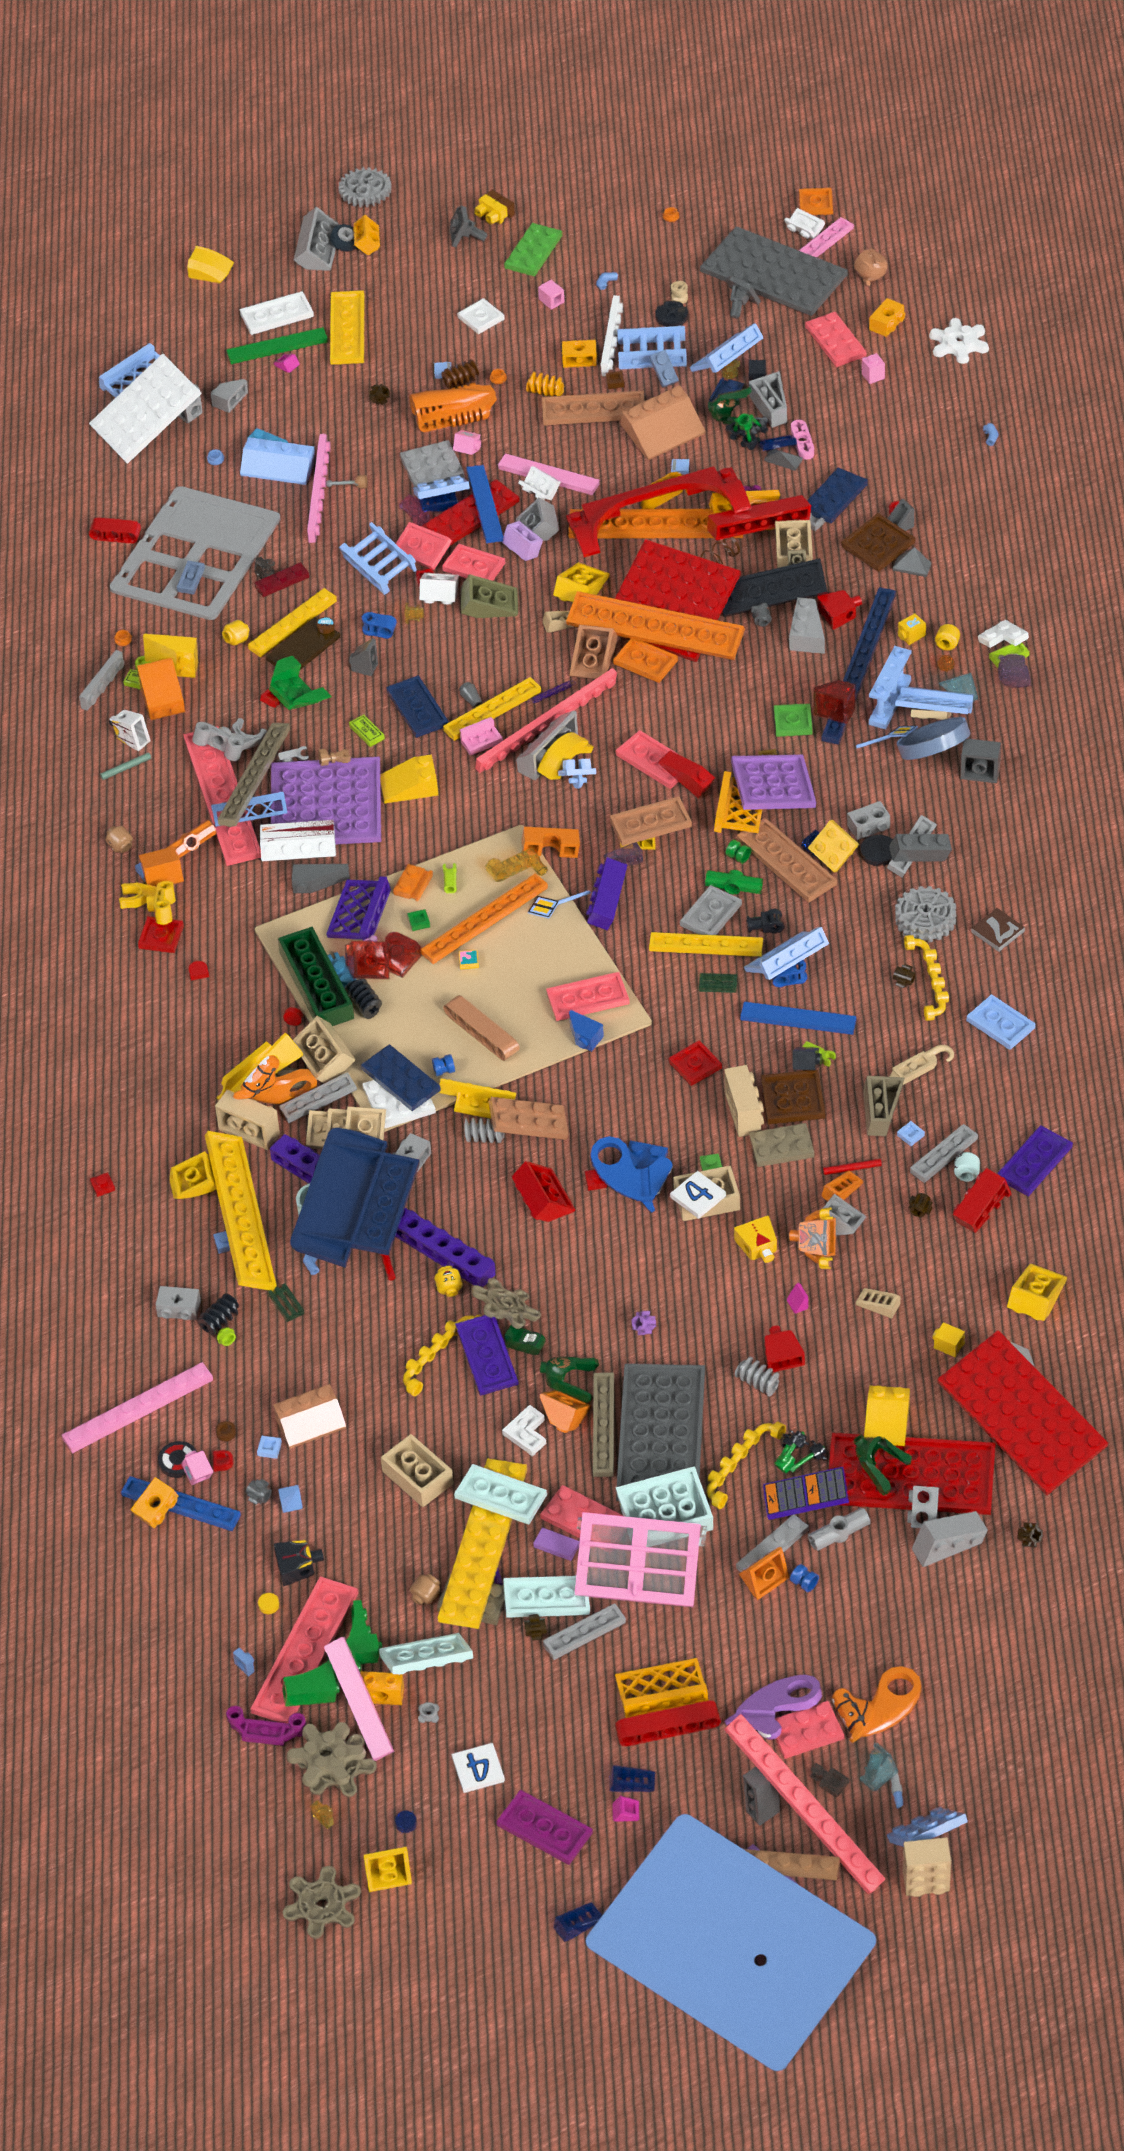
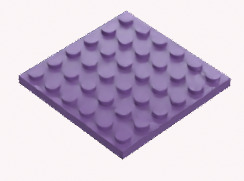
M380 757L351 758L349 763L335 761V763L329 762L328 766H320L319 760L271 763V794L284 792L288 812L287 814L271 816V824L334 820L335 844L381 842ZM281 800L274 801L271 804V809L275 812L282 811Z

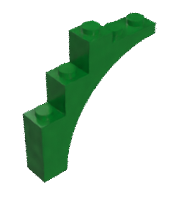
M353 1600L351 1610L352 1629L346 1642L361 1673V1664L378 1663L379 1648H382V1642H378L377 1634H371L370 1625H366L367 1610L363 1608L362 1601ZM330 1660L306 1673L283 1678L282 1693L285 1707L335 1702L336 1694L340 1693V1682Z

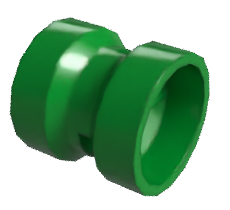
M735 839L729 843L726 849V856L736 858V861L744 864L751 855V848L747 845H741Z

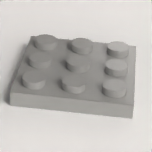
M449 440L400 453V458L414 487H417V484L427 482V484L434 483L436 479L450 480V477L455 475L465 478L464 471Z

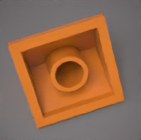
M174 846L138 855L147 885L157 887V884L162 881H171L173 884L184 882L180 859Z
M781 1547L770 1551L739 1573L757 1600L790 1578Z

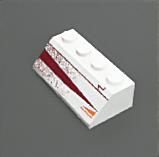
M334 820L260 825L262 861L336 857Z

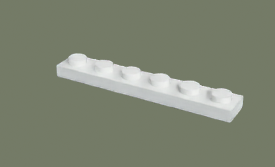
M613 296L601 361L602 376H606V373L613 369L612 358H615L614 347L617 346V337L615 336H618V324H621L620 313L623 312V303H620V296Z

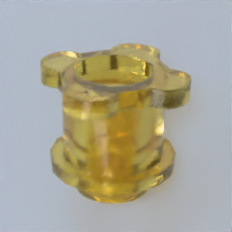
M734 359L724 366L722 376L727 379L735 378L738 375L737 367L740 366V362Z
M405 603L406 624H409V620H418L420 622L421 618H424V608H420V604L409 606V603Z

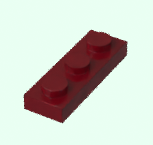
M300 562L254 582L255 588L262 597H266L309 578V572Z

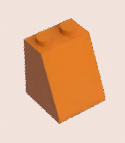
M172 658L137 666L140 689L150 720L185 712L184 700Z

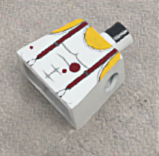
M122 710L118 715L110 718L109 725L114 727L118 740L139 751L151 741L143 715Z

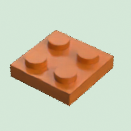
M832 188L799 189L800 210L811 215L833 214Z

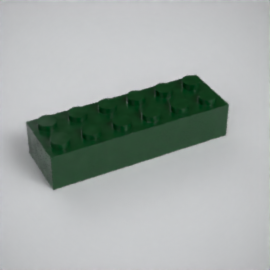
M313 926L279 937L280 955L312 1018L314 1019L316 1016H319L332 1026L353 1020V1004Z

